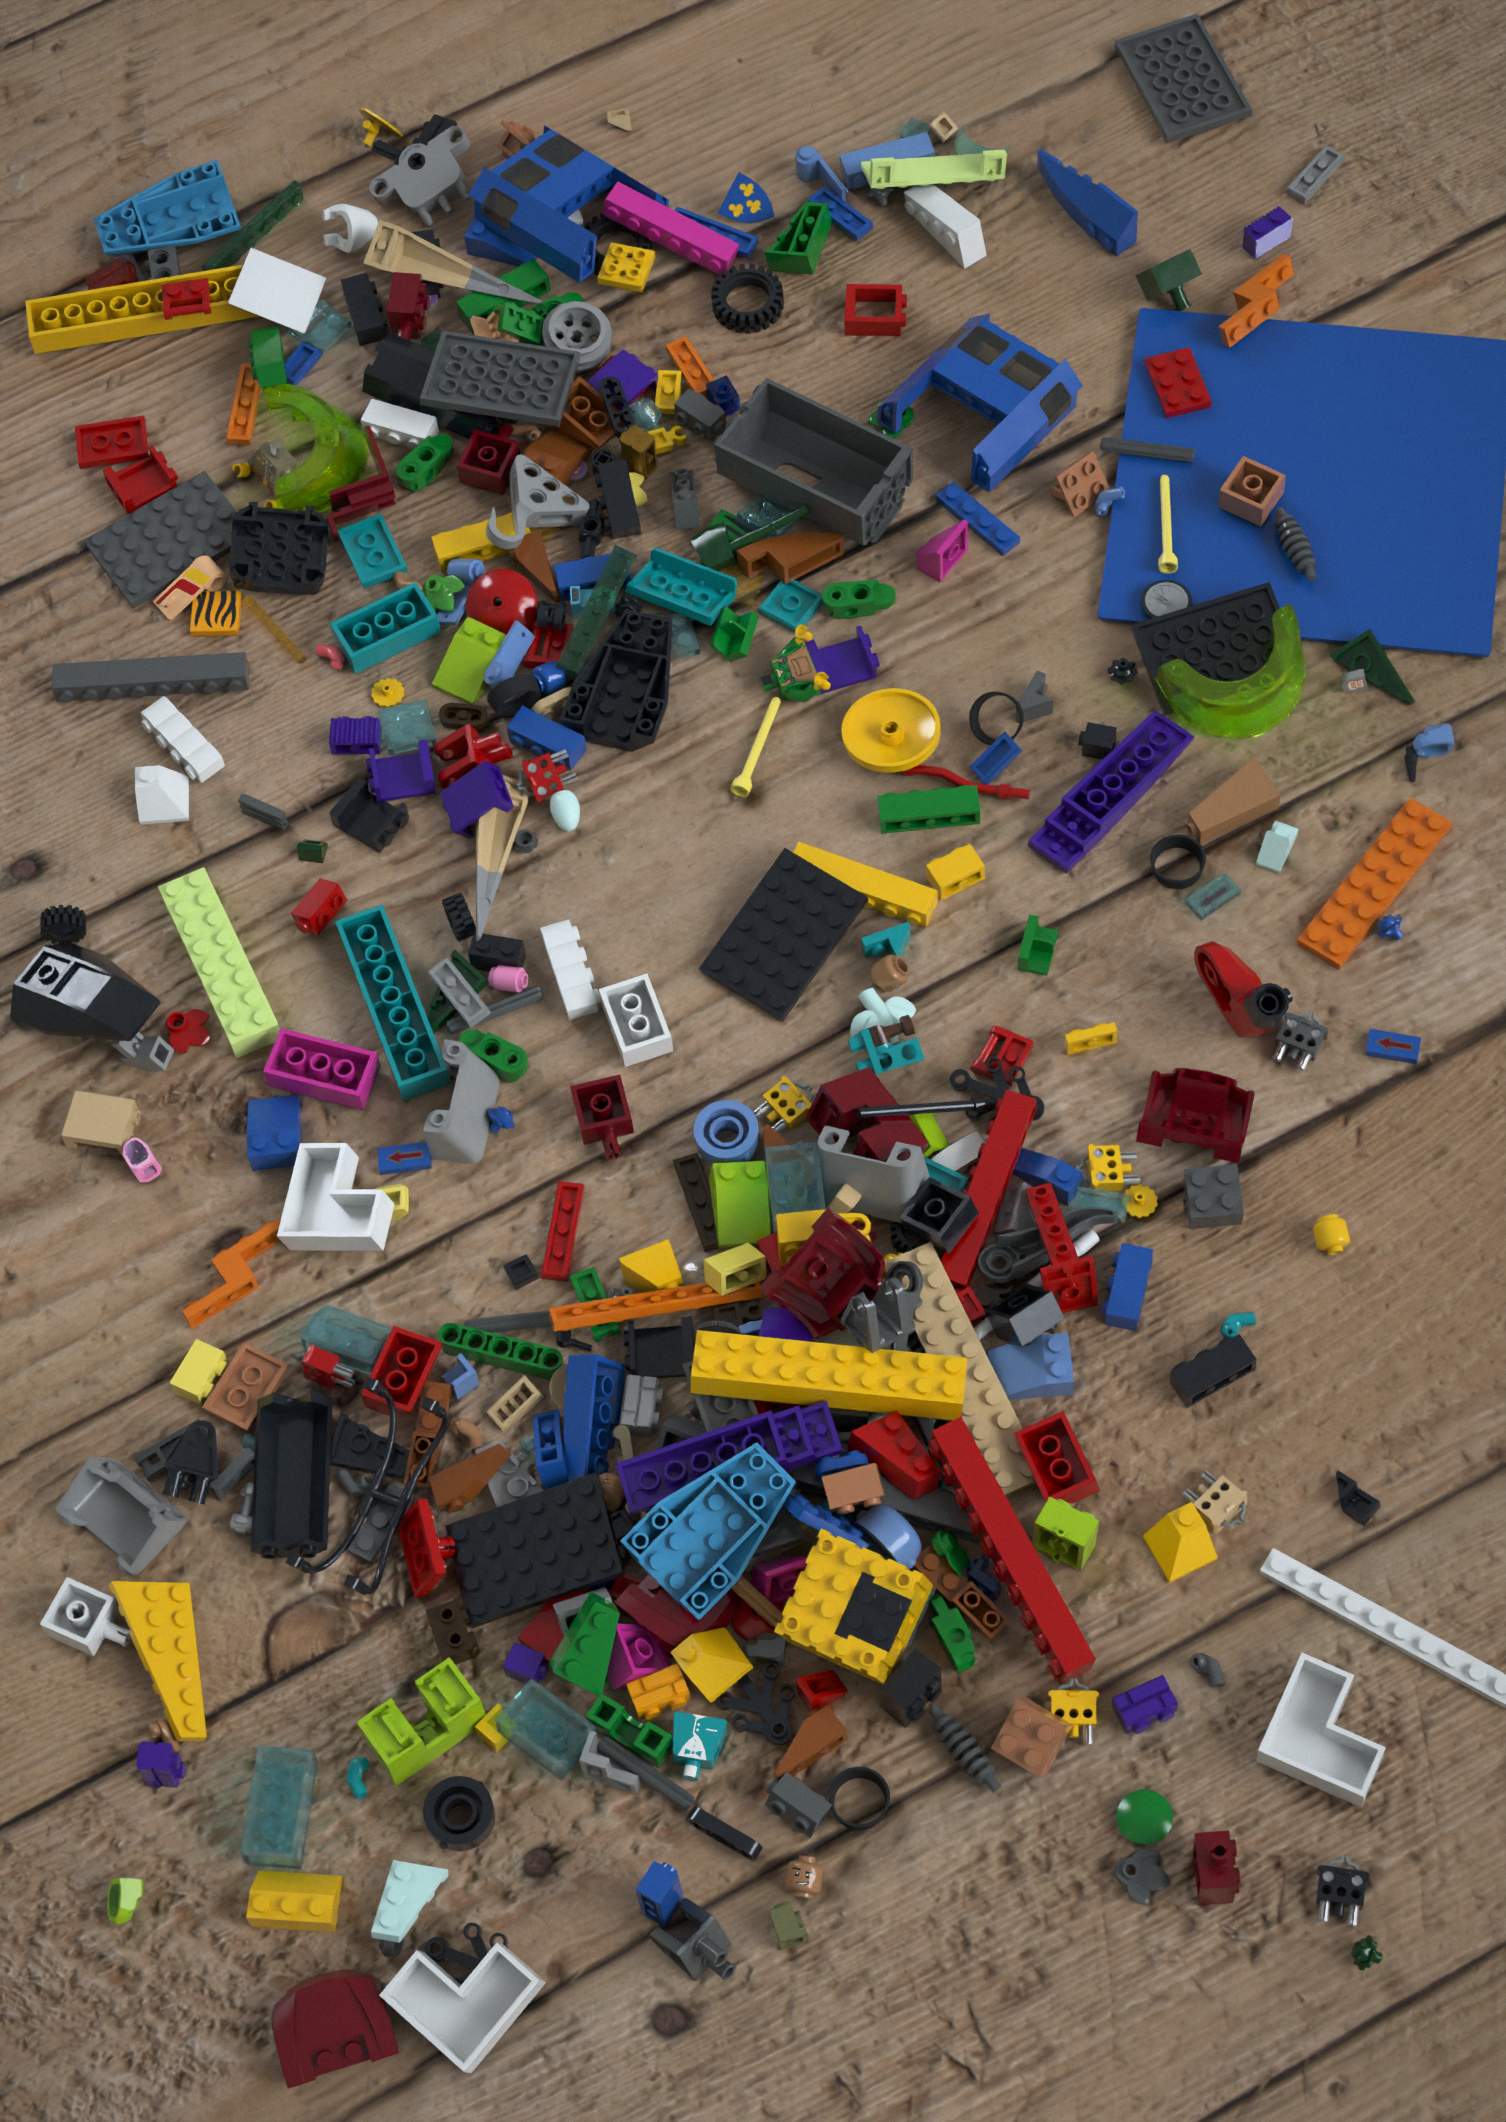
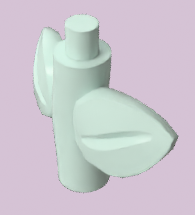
M869 988L858 996L867 1010L854 1017L850 1027L851 1038L859 1034V1031L876 1025L888 1026L900 1023L899 1018L909 1014L911 1018L915 1014L916 1008L910 1001L902 997H892L884 1003L875 989ZM897 1035L890 1038L893 1046L900 1043Z

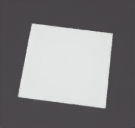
M250 248L228 303L305 334L326 277Z

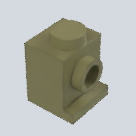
M790 1901L778 1903L774 1906L773 1910L769 1911L781 1951L808 1942L806 1928L800 1930V1928L804 1927L800 1911L794 1912Z

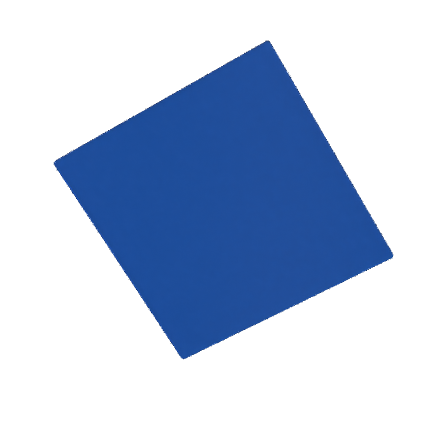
M1148 308L1139 310L1122 439L1194 448L1195 456L1193 462L1119 454L1115 488L1122 486L1125 491V498L1113 500L1098 608V618L1100 620L1139 623L1150 619L1141 608V596L1150 584L1159 580H1173L1183 584L1192 596V606L1270 582L1292 639L1347 644L1371 629L1383 648L1476 657L1490 656L1506 472V340L1267 319L1229 348L1223 345L1218 326L1231 316ZM1190 347L1211 398L1212 405L1211 408L1166 419L1144 361L1148 357ZM1243 456L1286 475L1284 493L1261 527L1218 507L1220 489ZM1162 475L1169 477L1172 553L1178 559V569L1171 574H1164L1158 568V559L1163 553L1160 477ZM1282 507L1286 514H1291L1308 537L1317 564L1314 570L1317 575L1315 581L1309 582L1306 575L1299 574L1284 552L1278 530L1275 526V522L1278 519L1275 514L1277 508Z

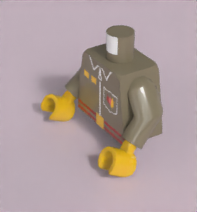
M273 439L270 443L264 442L245 458V463L234 464L232 471L240 470V474L237 477H248L251 472L250 467L252 466V471L276 497V500H267L264 507L283 509L282 502H286L291 493L297 491L296 461L285 448L283 440Z

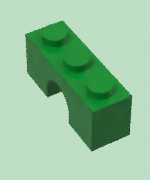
M603 1694L599 1695L586 1715L589 1728L603 1736H608L628 1751L658 1769L673 1748L671 1734L649 1721L646 1725L638 1722L625 1711L622 1705Z

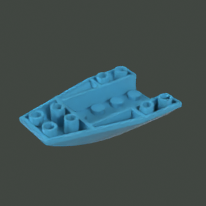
M218 160L175 173L93 218L105 255L148 253V250L168 246H175L176 248L200 243L241 229Z
M755 1443L659 1501L620 1542L636 1562L679 1605L697 1620H700L739 1580L796 1481L758 1443Z

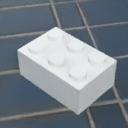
M648 974L599 989L601 1004L625 1067L673 1052L671 1034Z

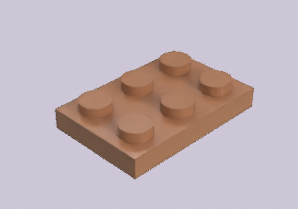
M243 1342L203 1404V1411L249 1434L257 1421L258 1399L276 1392L290 1370L289 1364Z

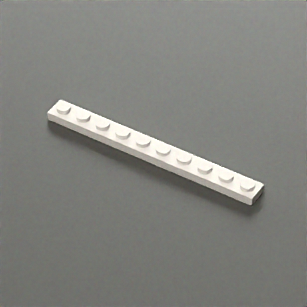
M1274 1548L1271 1550L1260 1569V1575L1506 1709V1674Z

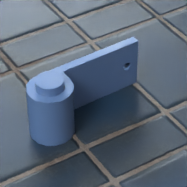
M809 146L798 149L795 153L796 175L798 179L803 182H811L820 178L828 190L846 202L848 189L843 182H840L820 154Z
M455 558L449 562L448 576L453 575L459 578L464 583L465 588L453 594V611H442L439 609L437 616L440 625H457L466 610V599L471 586L481 575L485 574V567L479 559Z
M514 621L492 662L485 671L484 680L491 688L515 676L514 673L535 638L519 621Z

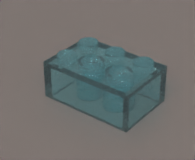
M533 1679L527 1682L495 1719L497 1732L561 1781L579 1761L590 1730L596 1732V1727Z

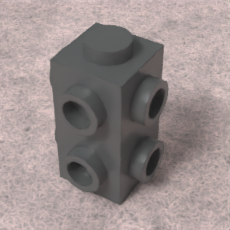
M689 388L674 403L675 417L678 422L692 428L700 437L704 436L712 441L717 435H721L726 428L724 410L719 405L709 402L701 393H696Z
M787 1772L780 1780L775 1778L766 1791L769 1796L765 1806L770 1808L772 1813L781 1816L792 1824L797 1831L806 1834L810 1838L826 1820L832 1804L822 1795L816 1794L805 1786L800 1779L791 1776Z

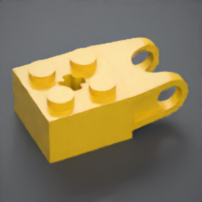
M826 1209L776 1214L780 1266H785L814 1232L811 1226ZM838 1213L850 1223L862 1221L866 1227L864 1230L858 1231L871 1242L868 1235L871 1230V1223L867 1216L862 1213Z

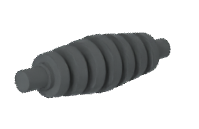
M1282 507L1277 508L1275 514L1278 519L1275 522V526L1278 530L1284 552L1299 574L1306 575L1309 582L1315 581L1317 575L1314 570L1317 564L1308 537L1291 514H1286Z
M938 1706L933 1707L929 1714L936 1721L934 1729L937 1733H941L940 1739L943 1743H946L945 1747L948 1752H952L951 1757L954 1761H959V1766L962 1769L968 1768L967 1773L971 1777L976 1776L975 1781L979 1785L986 1784L993 1793L999 1790L1001 1784L994 1777L996 1769L993 1765L988 1766L990 1759L987 1755L983 1756L985 1751L982 1746H978L979 1741L976 1737H971V1732L967 1729L962 1730L963 1725L959 1721L954 1722L956 1718L952 1714L946 1715Z

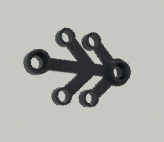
M997 1057L988 1058L986 1068L992 1073L998 1089L972 1079L969 1073L963 1069L955 1070L950 1076V1083L957 1091L970 1089L996 1099L999 1097L1003 1098L1006 1089L1010 1090L1001 1070L1002 1063ZM992 1061L999 1063L996 1069L989 1068ZM1015 1066L1010 1070V1078L1013 1082L1017 1083L1020 1094L1036 1099L1037 1110L1032 1120L1036 1121L1044 1114V1103L1039 1097L1031 1095L1025 1080L1026 1073L1024 1069L1020 1066ZM1021 1071L1022 1076L1019 1079H1015L1013 1073ZM958 1075L965 1077L962 1083L955 1081ZM987 1109L982 1113H978L976 1116H970L969 1111H965L968 1119L976 1121L981 1117V1115L989 1113L995 1109ZM997 1113L991 1115L989 1122L996 1118Z
M771 1661L767 1662L763 1667L765 1678L761 1694L748 1675L745 1674L738 1680V1683L750 1700L735 1698L731 1693L725 1691L716 1698L717 1706L721 1710L734 1709L760 1714L765 1721H750L746 1715L736 1714L731 1721L732 1728L736 1732L748 1731L764 1734L770 1743L783 1745L793 1735L792 1725L787 1718L791 1701L795 1698V1689L791 1684L787 1683L779 1687L780 1704L775 1716L770 1709L775 1681L780 1675V1668L777 1663ZM773 1667L777 1671L775 1674L770 1675L766 1672L768 1668ZM786 1689L792 1692L788 1697L782 1695V1692ZM724 1697L730 1699V1702L726 1705L720 1703V1700ZM742 1719L745 1721V1724L742 1727H738L735 1725V1722ZM780 1726L784 1731L781 1734H776L774 1729Z
M468 1923L463 1930L464 1936L471 1941L477 1958L450 1948L449 1943L440 1937L431 1938L425 1946V1952L432 1960L441 1961L448 1959L473 1970L487 1955L488 1950L481 1936L482 1928L477 1923ZM472 1926L477 1928V1934L474 1937H470L468 1934V1930ZM495 1933L490 1937L489 1944L491 1948L495 1945L494 1940L499 1936L503 1938V1945L508 1948V1938L504 1934ZM435 1943H438L441 1947L438 1954L432 1952V1946ZM473 1970L454 1979L462 1985Z

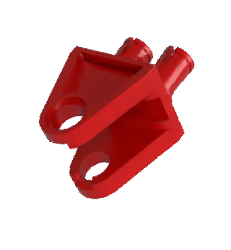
M470 724L461 727L434 745V753L440 757L441 761L461 759L438 774L439 786L442 789L449 787L483 761L494 765L513 758L511 747L508 743L503 745L498 732L482 738Z

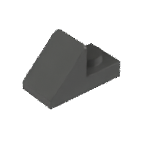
M1040 671L1035 672L1019 701L1024 714V722L1052 714L1053 700L1045 697L1048 685L1045 684L1046 674ZM1016 707V722L1019 723V713Z

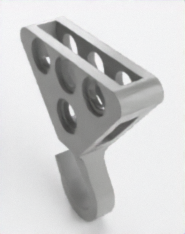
M517 455L509 472L515 535L508 536L498 531L494 507L490 512L485 532L487 538L494 545L503 549H514L521 544L525 536V527L580 526V521L586 516L590 505L585 499L528 457ZM533 469L537 476L532 477L524 470ZM547 482L552 483L556 490L551 491L543 484ZM565 496L571 497L575 504L570 505L562 498Z

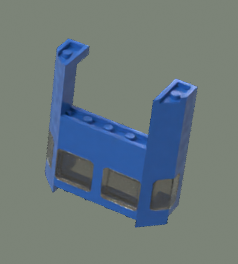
M545 125L543 135H540L529 145L524 146L522 150L510 156L492 171L484 167L468 195L475 200V219L579 283L594 272L597 236L567 217L607 188H613L617 182L666 207L669 206L667 198Z
M990 313L970 318L877 407V423L896 434L901 429L902 412L930 385H933L995 423L997 426L972 452L971 481L990 493L1076 407L1077 391L1083 385L1066 359L1061 364L1057 363L1054 359L1037 351L1036 348L1027 345L1016 336L991 323Z

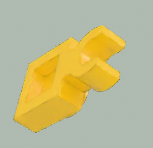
M675 426L669 432H666L664 427L647 431L655 437L657 454L672 451L673 445L682 446L686 443V435L677 436L681 434V426Z

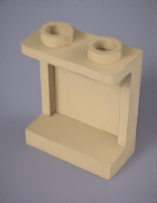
M75 1090L61 1136L66 1147L76 1149L78 1143L115 1148L118 1149L120 1155H123L125 1142L134 1138L133 1130L135 1125H138L140 1122L141 1112L138 1110L133 1099Z

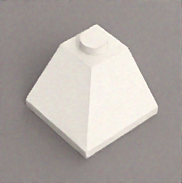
M160 765L135 767V793L140 825L189 821V777Z

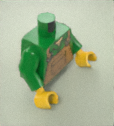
M803 624L798 625L795 629L796 637H793L783 650L771 660L772 674L760 678L764 692L777 688L782 700L805 703L814 696L821 695V689L825 691L830 689L831 684L827 681L829 676L824 672L817 673L806 644H802L803 641L809 642L813 638L812 633L807 631V626Z

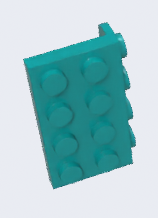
M657 547L652 549L650 561L626 585V593L710 626L720 616L721 609L728 607L736 599L737 580L734 577Z

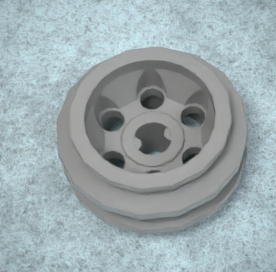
M572 301L560 304L550 311L543 323L541 342L542 346L580 352V361L576 372L593 369L604 361L610 351L612 329L608 318L600 309L589 303ZM556 334L563 335V338L559 340ZM591 337L598 338L596 342L590 341Z

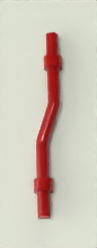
M917 765L911 769L900 771L905 776L917 774L941 777L958 787L962 785L977 786L979 794L995 795L999 799L1009 800L1011 797L1029 800L1030 790L1012 788L1008 784L995 786L972 783L941 767Z

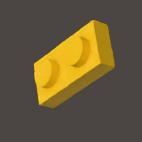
M658 370L655 414H675L674 403L680 398L682 371Z
M1115 1022L1109 1024L1100 1023L1092 1028L1084 1030L1075 1029L1065 1034L1067 1055L1117 1043L1118 1030Z

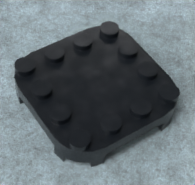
M258 501L249 502V506L234 513L232 521L229 571L234 587L252 592L292 595L317 594L326 576L328 520L316 512L315 507L306 505L305 511L258 507Z

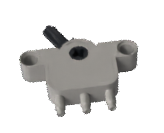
M449 127L430 140L427 145L421 143L412 144L408 147L403 145L402 149H399L379 139L373 142L372 151L394 161L395 164L370 183V193L380 204L388 205L401 197L413 214L420 215L423 222L428 227H431L434 222L429 212L440 205L447 214H450L452 208L448 199L458 192L465 201L471 199L468 196L469 190L465 186L466 176L456 161V158L465 153L470 146V140L461 127ZM457 137H461L458 142L453 143ZM386 188L384 193L379 194L381 189Z

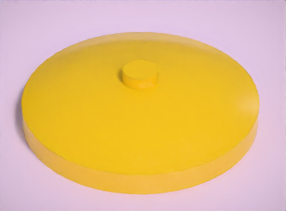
M899 688L882 689L863 696L849 708L842 723V739L848 755L862 767L884 773L905 771L921 764L935 751L941 736L940 718L934 705L916 692Z

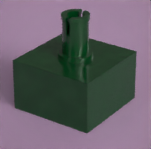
M1191 249L1135 276L1147 301L1164 293H1169L1177 311H1182L1191 306L1182 288L1184 283L1202 275Z

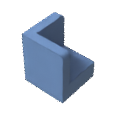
M461 1353L456 1356L458 1364L441 1376L445 1384L452 1385L451 1392L457 1399L479 1385L476 1371Z

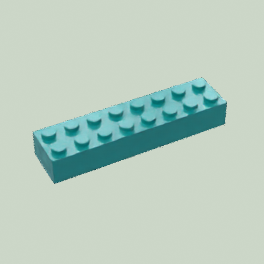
M383 904L335 921L341 942L402 1100L405 1101L451 1084L448 1069Z

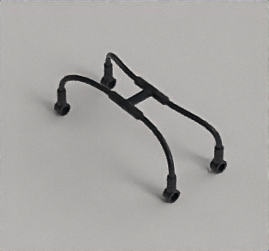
M371 1377L366 1378L363 1388L374 1392L381 1398H385L389 1407L390 1428L379 1469H376L358 1511L359 1516L341 1546L322 1564L311 1566L304 1558L293 1553H289L285 1562L304 1573H318L327 1569L350 1545L365 1517H368L375 1500L393 1506L395 1510L388 1524L390 1527L384 1541L373 1584L369 1588L362 1580L351 1575H347L343 1584L362 1595L373 1594L378 1589L395 1530L399 1528L416 1489L419 1475L443 1438L449 1423L446 1410L439 1405L440 1403L425 1397L421 1408L433 1413L438 1418H442L440 1429L417 1465L411 1479L407 1480L401 1496L397 1497L379 1490L386 1475L385 1470L394 1445L397 1417L395 1403L388 1393V1389L382 1386L380 1381Z

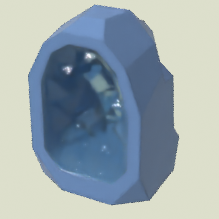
M1449 723L1428 726L1422 733H1418L1413 741V749L1421 757L1442 756L1453 751L1454 736Z

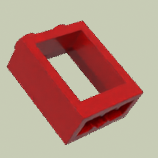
M847 284L844 317L845 336H901V327H906V313H902V308H907V294H903L902 285ZM856 301L896 302L895 317H855Z

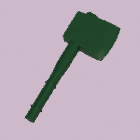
M803 505L733 541L730 540L724 522L701 531L690 540L700 556L698 558L699 563L719 571L737 562L735 552L738 549L755 543L764 536L797 519L799 520V518L810 512L807 506Z

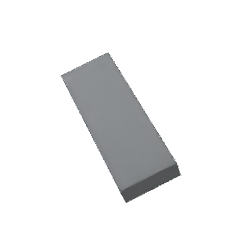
M1326 145L1286 188V194L1306 204L1344 162L1345 155Z
M448 957L427 971L470 1028L491 1014L488 1007Z

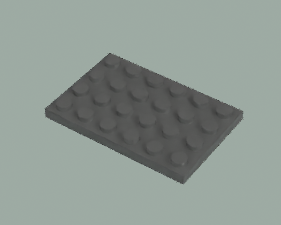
M1198 14L1115 40L1114 47L1167 143L1252 116V109Z
M442 330L420 396V405L559 427L580 361V352Z
M203 471L83 541L87 549L134 609L163 592L197 557L207 555L215 562L230 553L232 521L234 513L237 511L209 475Z

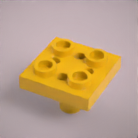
M611 242L597 277L598 284L627 289L628 291L643 292L656 257L655 251Z

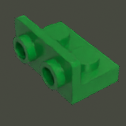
M504 302L494 307V313L499 315L497 331L532 345L541 344L544 317L537 315L533 310L519 308L513 302Z

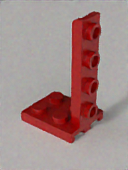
M1051 1183L1025 1189L1030 1209L1051 1264L1050 1266L1040 1268L1042 1288L1052 1291L1062 1314L1098 1305L1093 1257L1091 1255L1078 1258Z

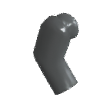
M347 1469L340 1471L336 1476L348 1494L365 1496L372 1481L370 1477L355 1480Z
M1195 1653L1191 1656V1666L1209 1676L1213 1689L1225 1686L1218 1660L1204 1653Z

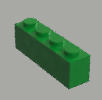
M535 259L521 264L518 268L498 278L535 298H539L551 291L549 276ZM474 291L456 301L459 318L474 334L470 322L472 316L487 319L494 311V307L499 304L513 302L517 307L521 308L529 302Z
M272 326L251 330L252 339H248L253 381L258 380L259 388L287 383L279 327Z
M962 785L957 788H936L927 791L912 790L907 793H886L877 796L881 834L980 824L977 786Z

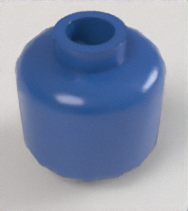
M555 661L544 663L535 667L532 671V675L536 677L540 693L543 696H549L564 689L566 686L567 671Z

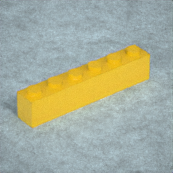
M799 841L793 851L796 855L867 896L868 902L864 908H873L882 911L889 917H899L912 925L927 927L938 904V890Z

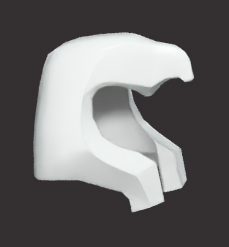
M337 204L323 210L322 219L324 221L337 219L342 216L347 223L348 240L336 233L323 235L326 246L331 245L346 253L358 251L373 239L378 220L369 210L347 204Z

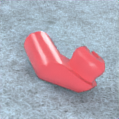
M317 644L316 655L332 659L330 663L332 668H343L345 656L339 648Z

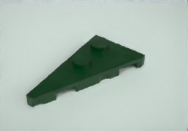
M1371 629L1330 654L1333 660L1352 671L1363 669L1365 679L1409 705L1416 702Z
M456 950L452 952L451 962L478 994L489 984L487 979ZM437 987L431 1001V1010L427 1017L433 1034L458 1012L439 987Z

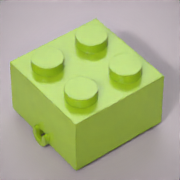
M1049 1497L1035 1521L1032 1545L1036 1550L1052 1557L1054 1563L1063 1562L1081 1571L1096 1545L1099 1520L1095 1519L1088 1512H1080L1072 1508L1064 1500H1056ZM1056 1555L1060 1556L1058 1560L1055 1559Z

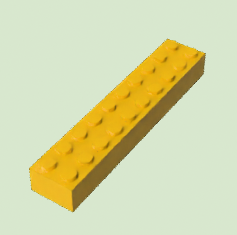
M243 265L25 301L29 338L35 354L261 316L228 303ZM208 278L212 314L204 315L203 312L175 316L173 319L165 320L162 284Z
M697 1330L690 1393L809 1406L827 1401L829 1408L887 1414L898 1411L900 1415L954 1420L960 1416L962 1417L967 1358L879 1349L871 1353L866 1347Z

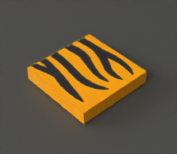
M202 591L192 603L191 636L239 635L242 592Z

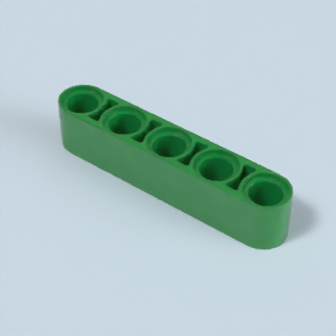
M446 1323L438 1330L439 1341L443 1343L442 1350L451 1356L456 1357L461 1353L467 1360L551 1380L554 1372L564 1365L561 1352L552 1347L455 1323ZM448 1337H457L452 1342L445 1341ZM476 1342L482 1343L478 1348H471V1345ZM499 1349L507 1350L504 1354H496ZM525 1355L533 1356L528 1361L521 1360ZM551 1361L558 1362L554 1367L546 1366Z

